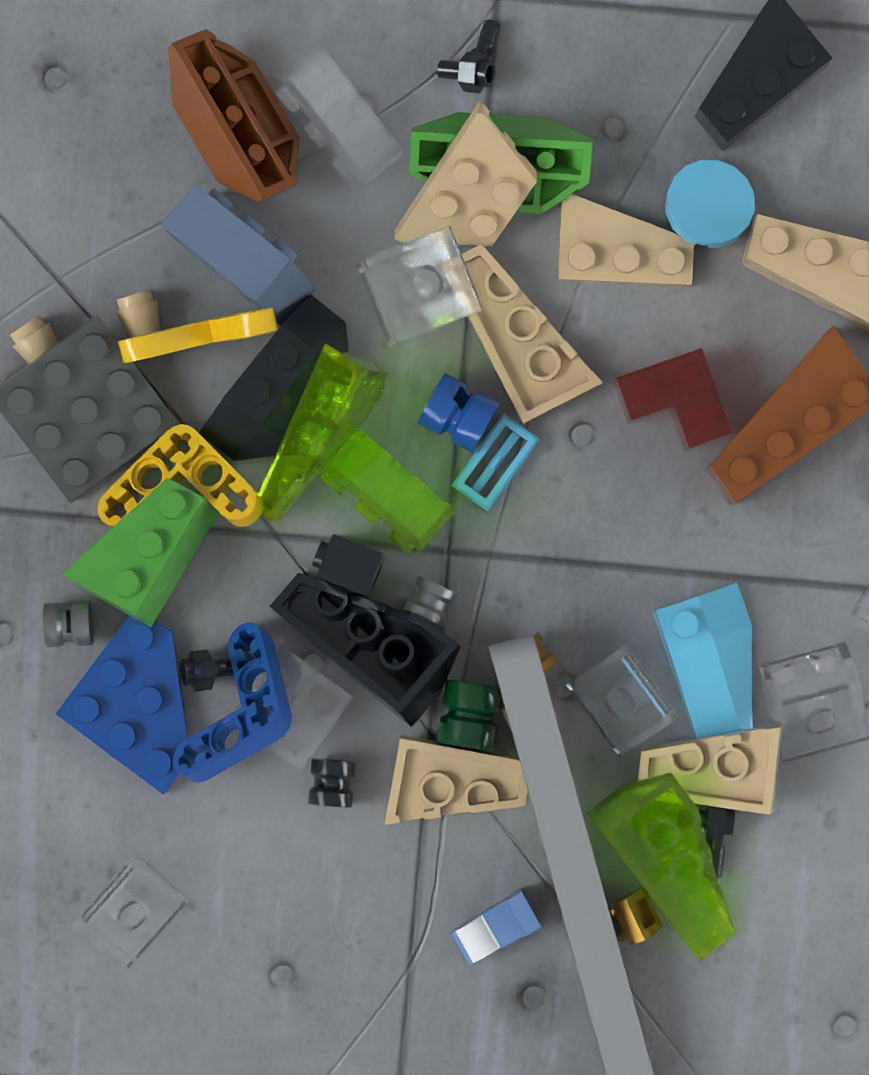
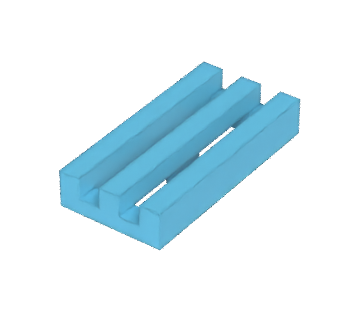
M503 413L451 486L488 512L540 439ZM505 426H507L513 432L473 487L470 488L464 484ZM519 437H522L527 441L485 499L479 492Z

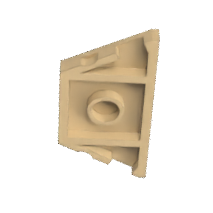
M478 102L396 226L394 239L400 242L476 246L482 244L483 246H493L537 182V171L525 156L517 152L515 143L506 131L501 133L489 117L490 111L484 104Z

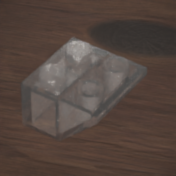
M281 644L276 653L292 713V722L287 733L276 742L267 746V748L299 771H302L352 701L354 695ZM267 672L261 673L253 683V692L263 687L267 679ZM241 702L239 703V705L236 707V709H235L234 711H236V710H238L239 708L242 707V706H241Z

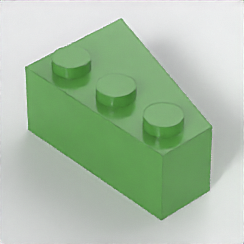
M167 478L67 568L62 575L82 590L151 628L214 523L219 511L203 496Z

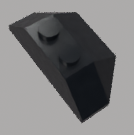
M310 295L280 326L242 373L199 433L233 461L296 454L352 385L346 322L313 295Z

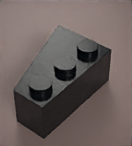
M768 0L700 105L695 118L719 148L724 151L828 66L832 57L786 0Z

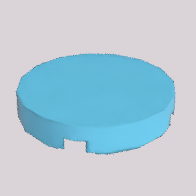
M699 160L686 165L673 177L666 194L665 211L672 229L684 241L693 245L708 246V248H720L735 242L747 230L755 211V197L748 179L736 167L720 160Z

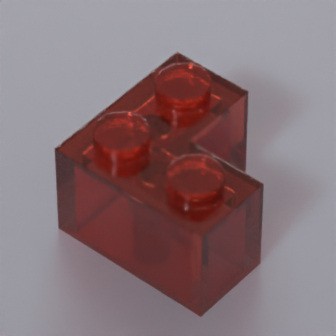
M702 348L622 375L613 382L628 424L670 410L684 451L723 439L732 434Z

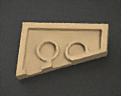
M574 194L561 201L558 281L676 287L692 286L694 245L684 241L678 234Z
M783 723L645 747L641 751L637 795L771 815L774 804Z
M401 735L384 825L398 824L401 821L424 818V820L441 818L443 815L465 812L472 814L524 807L526 805L528 789L519 757Z

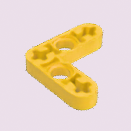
M273 307L233 313L119 340L118 344L123 363H128L213 342L256 336L276 331L278 328Z
M180 424L167 430L103 494L97 507L98 515L102 522L112 529L140 503L129 492L132 487L144 497L142 499L144 500L167 478L178 484L186 478L229 522L235 526L245 527L252 525L259 519L263 510V500L259 493L194 428L189 425ZM181 440L187 442L191 447L186 454L177 447ZM164 455L175 465L172 470L161 460ZM212 465H220L223 473L219 482L212 486L203 485L201 478L205 469ZM152 468H160L162 471L161 482L152 489H144L142 486L143 475ZM230 489L241 499L245 500V503L248 505L243 512L237 509L235 504L225 495ZM118 503L124 505L127 511L122 518L116 515L117 513L113 509Z

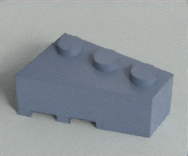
M194 184L160 225L213 272L220 275L239 290V293L248 301L254 302L261 309L273 307L276 324L281 326L316 290L315 285L293 262L298 255L278 238L273 244L263 238L261 235L266 230L248 214L244 213L239 219L229 210L234 205L219 191L213 188L209 193H206L198 185Z

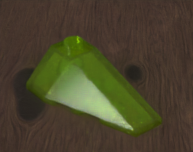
M325 343L259 491V495L263 500L261 515L271 522L278 523L368 417L374 403L381 398L384 392L385 379L388 372L371 361Z
M671 772L624 784L587 812L699 960H702L735 934L724 893L719 885L713 866L712 853L701 826L702 820L699 810Z

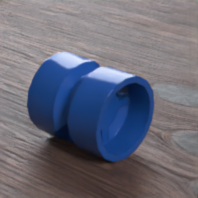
M444 373L424 408L418 424L438 435L445 432L450 433L452 443L474 453L500 402L480 391L471 395L467 392V384Z

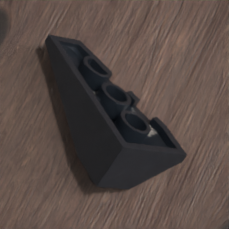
M298 573L269 606L411 728L441 694L460 650V645L423 616L389 607L386 603L375 599L373 601L349 593L344 588Z

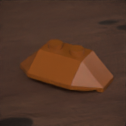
M207 29L171 43L168 46L172 105L216 181L257 202L264 201L293 188L297 184L296 169L300 138L256 62L233 46L217 40L216 35Z

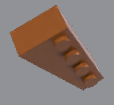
M834 326L830 327L820 337L816 344L706 468L731 505L740 501L869 411V375Z

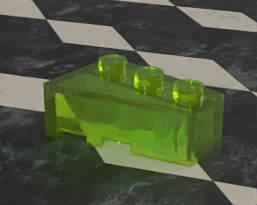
M355 424L351 425L318 464L325 471L320 479L339 496L347 490L359 500L354 508L373 525L379 519L393 530L388 538L407 554L413 548L421 554L456 514L454 507L439 498L423 481L411 474L392 455Z

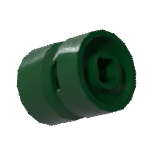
M446 679L442 704L449 710L448 714L440 717L436 742L494 751L498 726L492 721V716L499 714L501 711L502 695L500 687Z

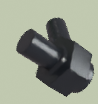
M485 20L476 48L467 51L459 62L440 60L437 67L438 77L458 80L463 92L480 93L484 87H491L495 77V65L489 58L493 54L501 25L494 20Z
M207 649L190 651L188 659H181L180 662L182 682L184 686L191 685L195 692L212 690L215 678L234 676L230 658L213 660Z
M706 806L704 810L680 808L678 826L703 828L704 844L708 846L704 875L708 877H722L725 846L722 842L724 835H733L735 810Z

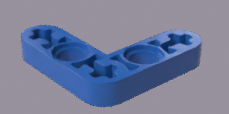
M245 623L237 627L231 634L228 642V652L242 707L185 739L175 750L173 756L175 771L192 782L201 783L207 781L276 742L290 728L292 713L273 638L254 623ZM263 672H267V679L263 687L253 692L252 686L256 677ZM238 729V741L232 748L226 750V738L232 731Z

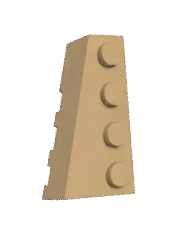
M757 214L751 224L741 265L792 292L795 291L805 296L820 307L841 315L854 322L856 326L869 332V242Z

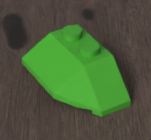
M457 112L412 127L409 173L417 180L420 179L425 184L471 113ZM489 114L490 119L501 133L506 131L515 143L517 152L525 156L537 171V182L516 213L542 214L566 199L577 189L580 190L589 184L592 138L547 117Z

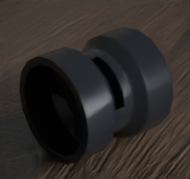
M311 759V774L314 776V786L309 790L308 804L351 808L353 793L349 789L350 779L355 776L356 762ZM324 783L340 784V787L324 786Z

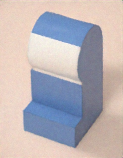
M520 888L458 926L451 932V935L466 962L470 965L497 949L504 948L525 935H530L542 928Z

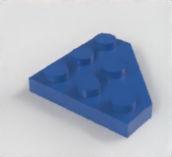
M128 616L56 712L57 716L162 794L166 793L179 775L173 766V756L179 744L188 738L174 633L157 620H155L150 628L133 617Z

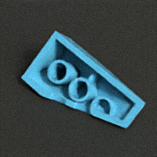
M738 583L652 611L695 739L752 729V624Z

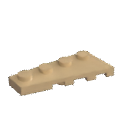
M482 244L442 264V268L522 424L603 384L599 377L589 369L578 356V353L561 337L543 313L526 297L515 281Z

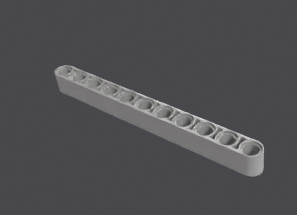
M533 634L489 646V651L606 1075H654Z

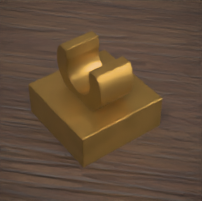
M645 887L629 892L613 903L609 909L610 917H616L623 929L615 934L617 942H623L627 939L630 946L647 940L663 928Z

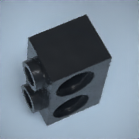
M333 534L330 542L321 540L312 566L319 568L316 577L370 598L386 556L382 552Z

